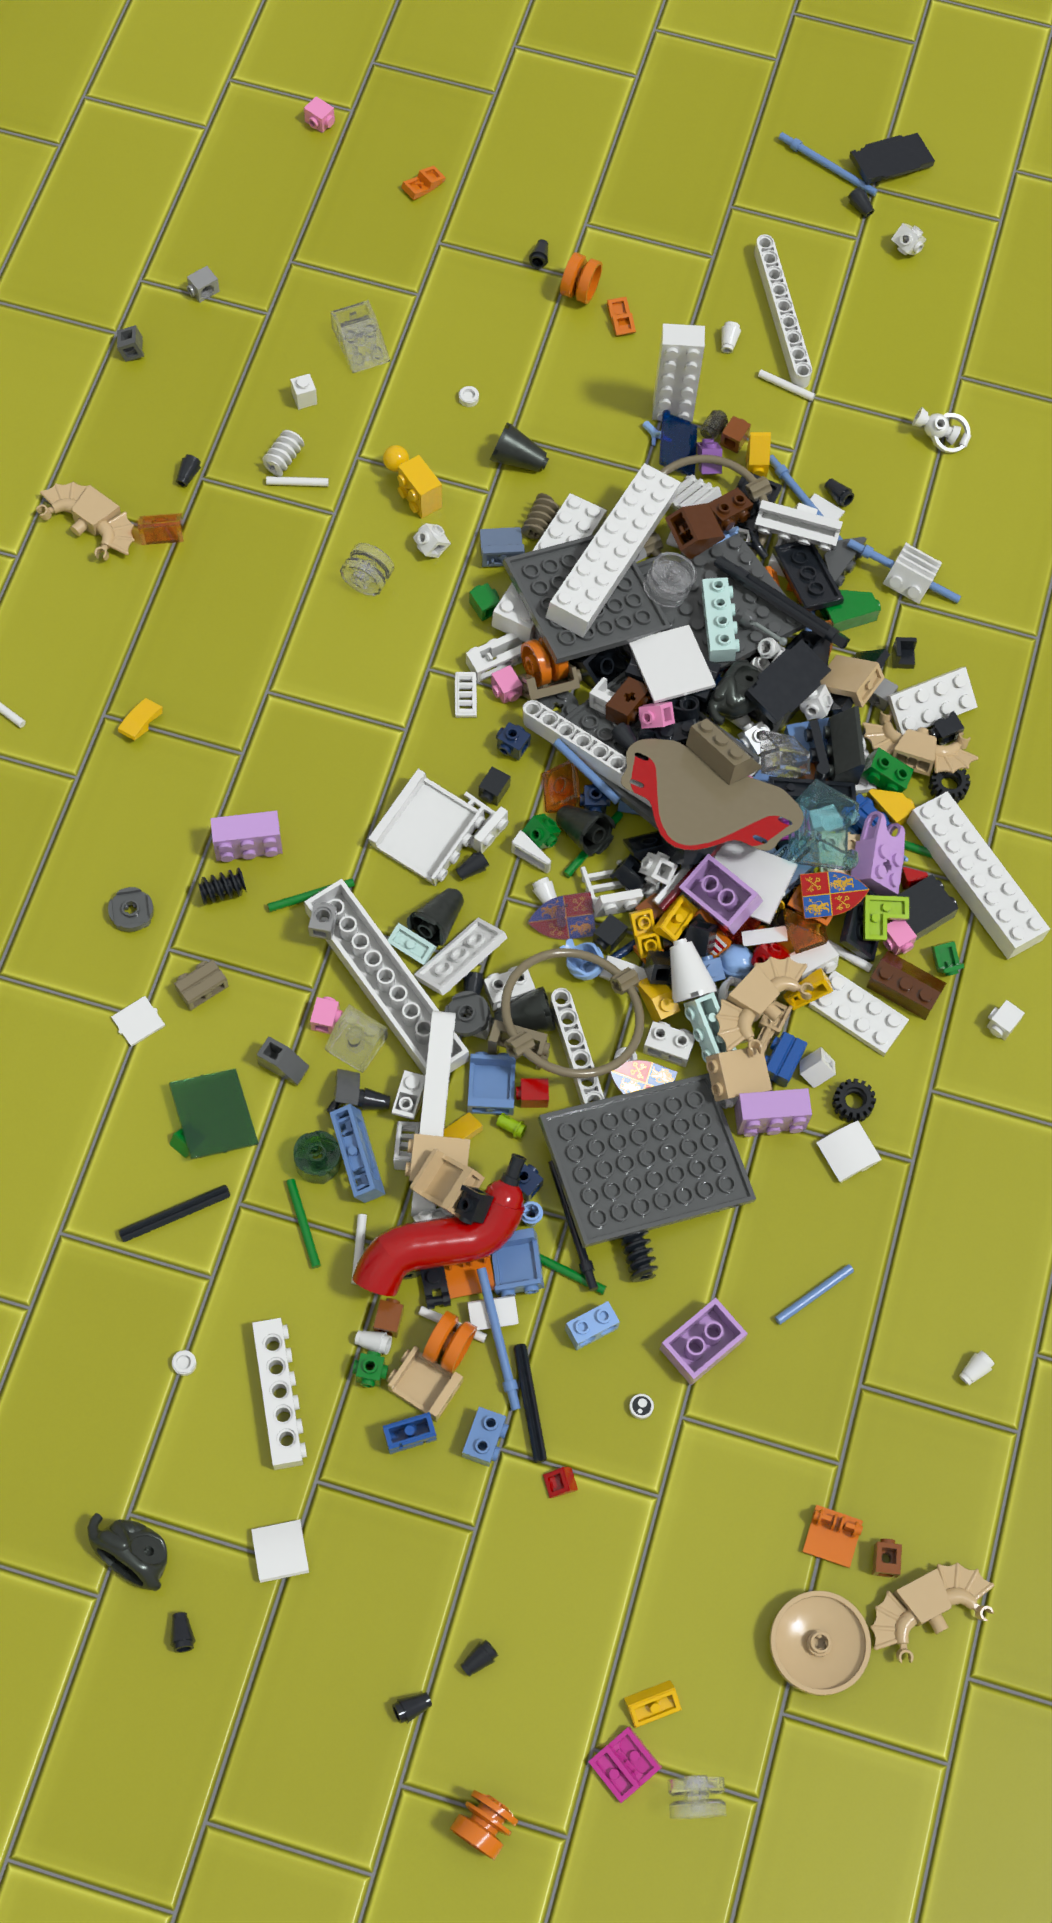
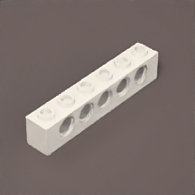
M281 1318L253 1322L273 1468L278 1470L303 1465V1458L307 1457L305 1442L300 1443L299 1434L303 1433L301 1418H296L295 1410L300 1409L298 1395H293L292 1386H296L294 1371H289L288 1363L293 1362L291 1348H286L285 1339H289L287 1324H282ZM272 1341L280 1344L279 1348L275 1351L267 1349V1345ZM274 1365L283 1366V1370L279 1374H272L270 1372L271 1367ZM284 1388L287 1393L282 1398H276L274 1396L275 1390ZM281 1412H288L290 1414V1418L285 1422L277 1420V1416ZM286 1435L294 1438L293 1443L289 1446H283L280 1443L281 1439Z

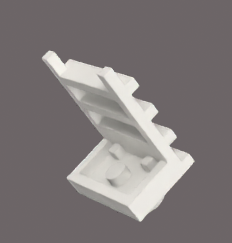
M693 474L691 476L687 475L685 477L686 480L680 484L676 498L670 507L678 510L685 506L709 503L722 496L720 487L716 486L714 488L711 483L708 482L706 484L701 478L697 480Z
M906 542L883 584L919 604L942 562Z
M466 791L464 797L470 800L468 804L471 806L477 805L483 808L484 813L487 812L490 815L481 828L473 834V838L468 847L474 848L477 852L481 851L483 853L508 825V811L501 806L495 812Z
M618 860V861L616 862L617 865H618L619 863H621L622 860ZM585 866L580 868L582 882L586 886L585 891L591 894L594 917L634 911L643 898L641 888L628 890L626 887V891L595 897L594 893L624 888L620 881L591 885L590 881L611 878L610 875L613 870L587 874Z

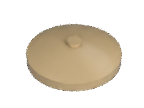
M810 1591L788 1601L776 1615L770 1631V1652L777 1670L790 1685L811 1695L826 1696L844 1691L861 1677L869 1662L871 1638L866 1621L852 1603L831 1592Z

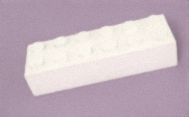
M663 324L653 395L652 420L679 421L682 423L693 422L705 347V326Z

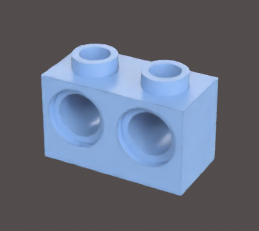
M609 1301L567 1322L565 1331L575 1349L578 1350L617 1330L620 1321Z

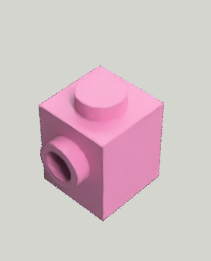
M317 96L304 107L305 122L312 128L323 133L334 124V107Z
M511 665L491 674L492 691L496 698L501 699L503 704L509 701H516L522 695L523 684Z
M672 702L649 703L638 707L642 729L665 727L675 723Z
M893 920L887 924V940L883 941V943L893 954L898 955L901 952L905 954L913 949L917 936L905 920Z
M331 997L316 998L310 1020L311 1030L334 1034L336 1023L340 1024L343 1014L338 1001Z

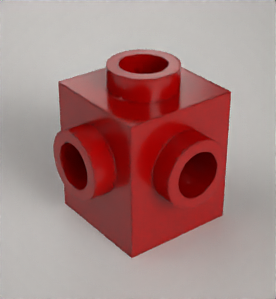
M776 942L760 944L753 952L751 964L754 966L755 963H763L769 957L786 959L791 956Z

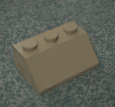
M706 718L691 726L686 746L729 785L762 768V765L709 719Z

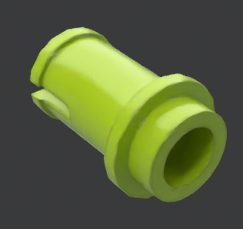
M502 1113L496 1122V1126L512 1133L514 1138H521L527 1129L523 1121L519 1122L505 1113Z

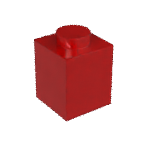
M521 1078L520 1086H516V1100H520L521 1108H548V1078Z

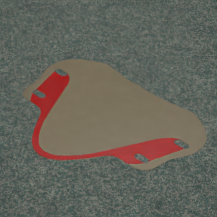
M642 739L634 742L626 752L627 767L621 778L622 786L650 802L661 836L666 842L676 848L699 850L736 840L759 850L768 851L773 849L783 837L797 831L803 823L804 816L801 808L782 788L748 776L729 785L690 748L677 741ZM635 753L645 755L649 760L640 759L635 756ZM630 780H636L642 783L644 787L640 788L630 783ZM778 818H785L791 821L792 825L780 822ZM753 836L762 837L767 840V843H761L753 839Z

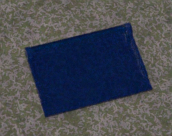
M669 410L662 412L659 464L664 467L678 459L696 455L698 426L688 420L670 414ZM695 464L683 466L675 471L689 476L695 475Z

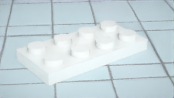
M966 667L957 668L887 696L897 731L903 735L908 729L917 731L920 727L926 728L933 725L940 718L946 719L952 711L959 715L977 708Z
M478 917L421 967L414 976L417 981L443 996L508 937L504 931Z
M834 970L828 977L833 992L810 1002L808 1007L884 1056L909 1019Z

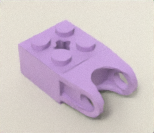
M874 811L867 816L860 841H856L851 876L860 880L878 896H894L899 893L904 862V827L898 823L890 824L887 827L885 815L879 811ZM878 817L877 824L872 826V821ZM898 828L897 835L895 837L891 836L892 832Z

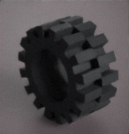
M965 768L962 771L958 769L953 774L950 772L935 773L933 771L928 786L929 790H931L930 794L932 796L936 794V798L948 791L954 801L959 803L960 799H964L970 786L969 774L965 775L967 770ZM942 779H953L957 783V788L948 789L944 787L941 782Z
M854 1078L853 1082H851V1079H848L837 1087L832 1099L834 1100L832 1106L835 1107L834 1112L840 1114L839 1118L841 1120L846 1118L848 1123L851 1120L854 1122L861 1120L862 1122L866 1117L870 1116L875 1106L876 1098H874L875 1092H871L872 1087L870 1085L865 1086V1081L862 1080L859 1083L858 1079ZM852 1093L859 1095L863 1102L862 1106L859 1108L849 1107L845 1100L846 1096Z

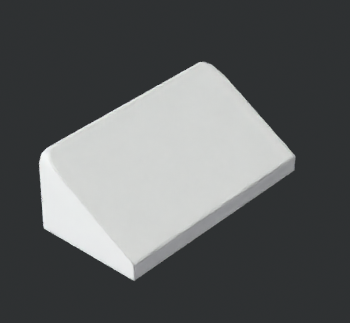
M779 926L743 931V946L788 941L787 927Z
M515 1295L493 1298L500 1327L518 1324ZM484 1300L467 1302L470 1323L477 1326V1330L490 1329L491 1326Z

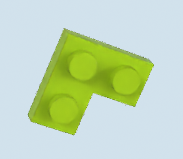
M866 895L863 898V941L885 942L887 940V920L907 921L909 919V897Z

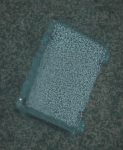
M815 779L795 800L803 812L804 819L801 827L789 834L788 859L800 865L848 871L855 868L859 861L857 851L850 849L847 852L848 828L854 825L860 817L858 813L859 803Z

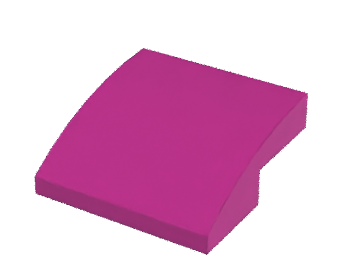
M630 1726L588 1761L620 1803L625 1801L662 1768Z

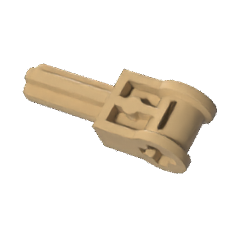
M775 1000L773 1004L783 1011L775 1022L763 1014L758 1025L761 1031L756 1040L762 1043L764 1053L773 1035L779 1036L793 1006H786Z

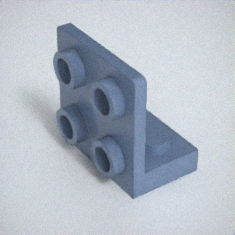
M520 527L480 529L482 567L503 566L504 558L525 553Z

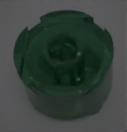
M321 1130L306 1133L295 1143L293 1150L295 1167L303 1179L311 1183L325 1184L336 1176L341 1167V1153L336 1139L331 1134ZM319 1155L322 1156L321 1158H317V1159H314V1158H313V1156H314V1157H318Z

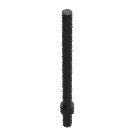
M551 1160L548 1162L579 1257L581 1274L585 1276L589 1291H595L598 1289V1285L593 1273L595 1271L593 1262L589 1260L586 1248L582 1247L556 1169Z

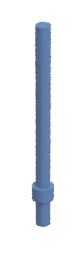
M783 132L779 135L778 139L788 144L790 149L795 152H801L855 186L861 187L862 190H865L873 197L877 194L878 190L869 184L866 185L863 180L803 145L801 140L793 139Z
M773 454L770 455V464L775 469V474L779 479L785 481L804 505L818 509L790 476L787 467L784 464L781 465ZM818 510L816 515L823 516V514Z
M851 538L847 544L848 547L861 553L862 557L866 559L871 558L890 569L895 561L874 551V548L867 544L864 546ZM933 581L928 588L955 603H958L961 598L960 595Z
M486 1267L477 1269V1274L504 1379L502 1383L504 1392H507L511 1411L521 1408L516 1391L518 1385L516 1379H513Z

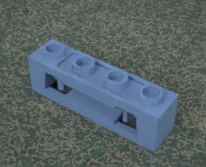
M348 1104L330 1112L354 1198L366 1203L385 1195L361 1110Z

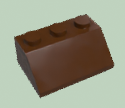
M887 951L870 977L867 988L926 1020L947 983Z

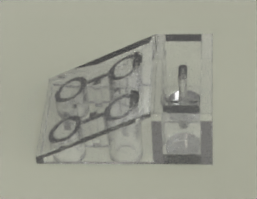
M369 300L331 311L332 329L352 373L390 362L389 354Z

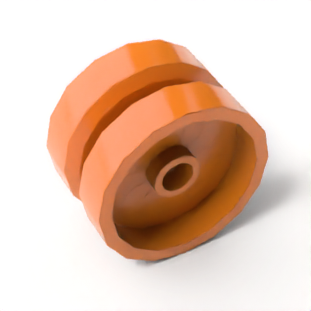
M577 252L573 253L562 277L560 294L568 298H572L576 294L577 301L588 304L597 289L602 273V262L593 258L587 262L585 255Z
M541 637L538 641L533 639L522 644L521 658L525 672L535 677L537 687L547 685L551 680L556 682L568 676V661L555 664Z
M446 1311L433 1329L423 1351L422 1358L435 1363L443 1355L441 1368L453 1374L467 1353L476 1334L477 1326L466 1321L457 1329L459 1317Z

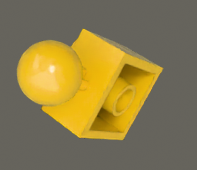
M399 445L388 447L383 454L384 465L390 471L398 472V492L403 499L406 498L409 502L412 512L417 513L422 519L442 508V483L421 456L417 455L409 460V454L404 447Z

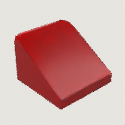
M902 867L901 885L903 890H907L927 878V872Z
M561 1467L543 1474L549 1498H555L578 1490L571 1467Z

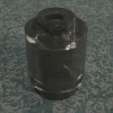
M713 410L701 425V435L705 439L718 438L728 424L727 415L721 410Z

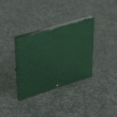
M236 1068L169 1082L191 1160L258 1145V1139Z

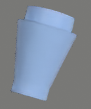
M529 1201L523 1204L525 1211L522 1220L526 1226L533 1227L541 1220L543 1209L537 1202Z

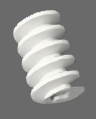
M282 431L276 442L273 443L267 454L262 458L267 470L273 475L281 477L283 471L287 470V465H290L292 459L296 458V453L301 451L300 447H304L303 439L293 431Z

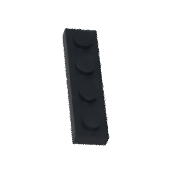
M769 776L768 778L769 784L782 788L795 801L852 806L856 803L855 783Z

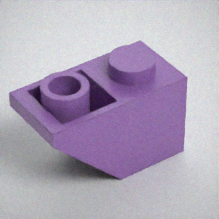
M702 439V442H697V455L722 457V448L717 441L714 442V439ZM698 463L701 474H722L721 465Z

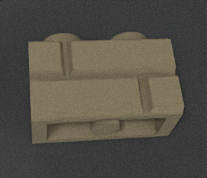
M213 959L209 962L203 961L199 963L195 968L196 970L190 974L184 973L180 975L176 980L177 982L174 983L177 993L190 1011L229 987L225 975Z

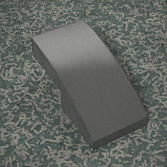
M337 1069L334 1091L335 1101L358 1106L360 1073Z

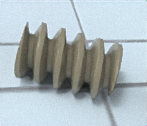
M544 493L536 496L524 526L521 528L522 534L527 538L540 539L559 511V506L552 497Z

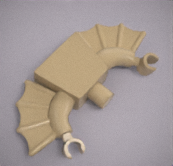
M75 482L66 485L56 483L52 488L40 491V494L51 504L49 508L44 504L37 506L36 511L40 513L41 519L49 520L53 512H69L73 515L75 521L70 527L75 535L80 536L87 530L94 536L99 534L102 536L101 547H97L94 552L97 559L100 553L105 552L103 559L104 561L108 560L109 553L107 549L109 548L129 555V546L135 541L132 537L134 524L127 519V512L121 513L119 505L91 485L81 486Z
M880 711L879 724L881 725L862 723L865 729L863 737L871 742L873 750L879 747L890 755L893 753V757L914 769L913 772L930 776L934 764L935 773L950 772L953 774L958 769H969V764L979 759L978 756L962 750L967 748L971 737L968 739L963 738V732L959 733L956 741L950 745H936L937 738L929 735V730L924 727L918 728L917 731L908 729L904 735L896 731L892 725V711H889V715L883 714V711Z
M769 957L763 963H755L754 968L728 995L727 999L720 1000L721 1009L715 1015V1018L719 1023L717 1035L724 1040L726 1051L732 1050L745 1040L748 1042L747 1053L750 1057L754 1055L753 1048H756L759 1054H761L762 1043L753 1038L752 1023L753 1021L756 1022L763 1014L773 1022L776 1021L783 1011L773 1003L780 995V992L784 990L799 991L803 999H811V994L804 992V990L813 991L812 984L809 982L802 985L798 984L799 979L807 968L806 963H797L790 957L786 959Z
M957 1562L952 1566L937 1564V1569L899 1588L895 1592L887 1591L884 1601L880 1605L875 1606L876 1619L874 1624L870 1626L875 1636L874 1650L900 1644V1649L896 1653L897 1660L902 1663L901 1656L907 1652L908 1660L912 1663L914 1659L913 1653L907 1649L910 1630L915 1625L920 1626L928 1621L935 1634L946 1630L949 1627L942 1614L951 1609L952 1605L962 1604L970 1610H975V1617L978 1620L988 1621L983 1617V1610L985 1609L986 1612L994 1614L993 1609L990 1606L979 1605L977 1600L994 1587V1583L984 1580L978 1569L968 1570Z

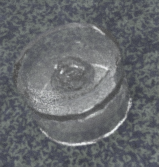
M358 543L352 549L349 558L344 562L340 573L344 581L353 589L365 595L376 596L380 594L395 568L390 557L382 550L367 543Z
M675 552L661 553L654 559L650 570L645 576L643 582L644 591L651 600L664 607L680 606L685 602L696 582V568L683 555Z
M694 1775L669 1779L668 1794L673 1797H685V1800L673 1801L669 1804L670 1819L727 1816L725 1801L722 1799H709V1796L720 1795L725 1791L724 1777Z

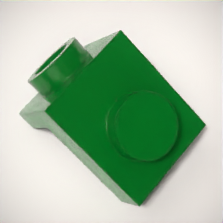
M955 941L931 946L937 972L945 973V976L958 974L959 969L965 968L964 963L959 962Z

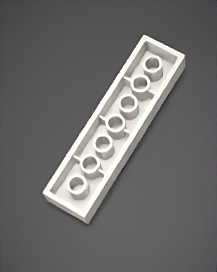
M570 493L533 551L596 535L605 522L607 510ZM511 583L493 611L492 627L507 634H516L520 636V640L527 642L533 639L537 628L514 584Z
M948 791L912 810L907 824L924 847L929 850L932 858L1007 959L1016 956L1045 938L1050 930L1049 926Z

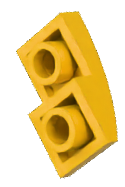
M145 698L125 717L118 727V732L135 741L149 730V723L163 713V707Z
M647 908L630 912L631 927L640 958H647L648 950L662 951L659 934L653 931L655 922L652 909Z

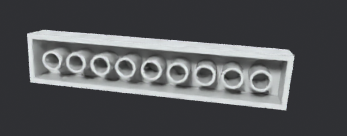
M645 463L643 464L550 601L545 618L582 638L585 636L675 500L681 484L680 481Z
M340 879L304 901L305 911L309 918H311L314 903L326 902L337 908V920L332 940H325L425 1076L432 1011L439 1010L343 879ZM321 917L318 919V921L320 922H326L328 920L327 917ZM455 1032L450 1073L469 1061V1051Z

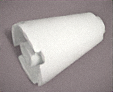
M686 938L673 941L674 946L670 947L672 999L674 1003L716 992V985L692 941L687 942Z

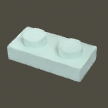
M400 923L397 924L387 940L391 945L423 965L429 961L437 946Z

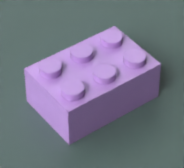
M277 811L210 818L217 861L230 862L239 858L253 859L257 856L274 857L278 854H283Z
M709 853L679 886L684 895L733 935L763 902L756 891Z
M808 1088L740 1093L734 1108L737 1134H744L746 1137L756 1136L758 1133L765 1132L768 1135H776L781 1131L799 1133L806 1129L812 1116Z
M715 1298L664 1340L660 1350L688 1383L693 1385L745 1341L748 1333L719 1300Z

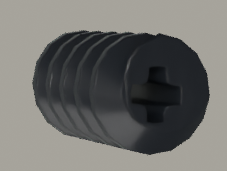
M240 868L236 869V875L231 870H228L227 877L220 872L218 880L212 874L210 875V882L205 877H202L201 884L198 883L204 905H207L208 898L213 903H216V896H219L221 901H224L226 893L232 899L234 891H236L239 897L242 896V889L246 891Z
M649 1231L622 1237L621 1245L625 1247L623 1253L627 1255L626 1263L630 1264L628 1272L632 1273L630 1276L632 1282H642L656 1276L653 1272L658 1269V1266L650 1264L656 1260V1257L648 1256L649 1253L653 1252V1248H646L645 1246L651 1242V1239L643 1238Z

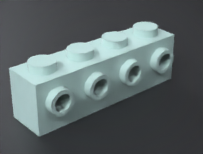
M728 577L702 579L701 592L709 661H735L736 652H740L739 639H735L737 621H733L732 617L735 616V604L731 603L730 600L733 598V586H729Z
M714 992L684 1003L685 1015L694 1029L693 1035L700 1044L703 1060L706 1062V1056L727 1052L724 1040L717 1035L719 1023L715 1015L720 1011V1006Z

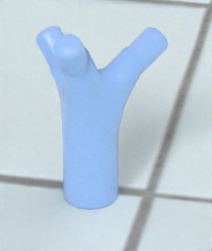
M649 421L643 423V428L651 435L652 446L656 445V438L671 443L672 440L665 437L663 431H658Z

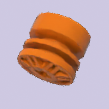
M474 1790L471 1797L479 1802V1805L476 1807L467 1801L465 1806L472 1813L471 1818L459 1814L450 1830L478 1851L495 1860L504 1846L496 1837L497 1833L500 1832L510 1836L512 1832L503 1826V1823L506 1821L515 1827L519 1820L501 1802L490 1795Z

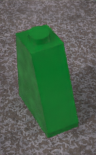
M840 590L844 598L843 604L819 609L824 621L841 632L877 621L881 605L875 599L872 592Z

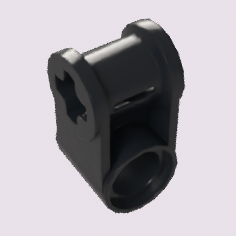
M686 695L663 701L672 702L675 721L699 720V700L696 697Z

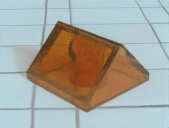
M182 513L140 516L138 530L142 545L184 542Z
M568 760L542 773L545 812L557 813L565 805L580 807L581 797L578 768Z
M784 908L785 926L796 954L822 946L828 942L825 925L810 918L804 919L803 915Z

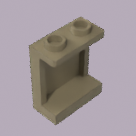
M568 664L569 673L566 678L556 682L551 680L549 684L541 687L536 686L535 677L526 673L518 675L519 680L523 684L522 696L529 700H535L580 688L579 682L582 681L580 670Z
M494 1020L488 1039L489 1055H497L500 1047L506 1048L504 1043L510 1038L502 1021ZM514 1025L517 1033L524 1030L532 1035L535 1043L532 1051L541 1058L548 1060L551 1044L547 1042L548 1034Z

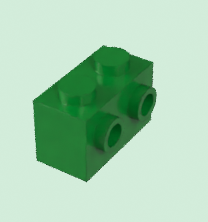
M878 747L867 756L866 765L861 777L882 790L902 793L907 789L914 769Z

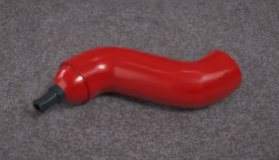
M513 1153L507 1170L502 1174L501 1179L493 1181L486 1187L485 1192L494 1198L484 1223L473 1222L470 1225L460 1221L458 1217L452 1216L411 1222L390 1228L378 1235L365 1249L357 1263L352 1277L353 1281L370 1292L384 1296H396L403 1278L412 1271L469 1263L486 1258L500 1250L513 1236L525 1211L523 1206L524 1198L519 1187L521 1180L519 1176L526 1158Z

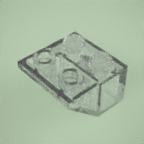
M760 730L762 774L787 778H798L811 774L810 753L794 736Z

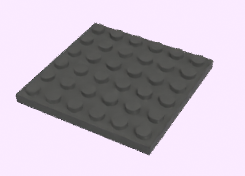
M595 535L511 556L503 560V566L555 664L626 645L658 632L671 630L672 628L635 560L583 638L545 618L550 601Z

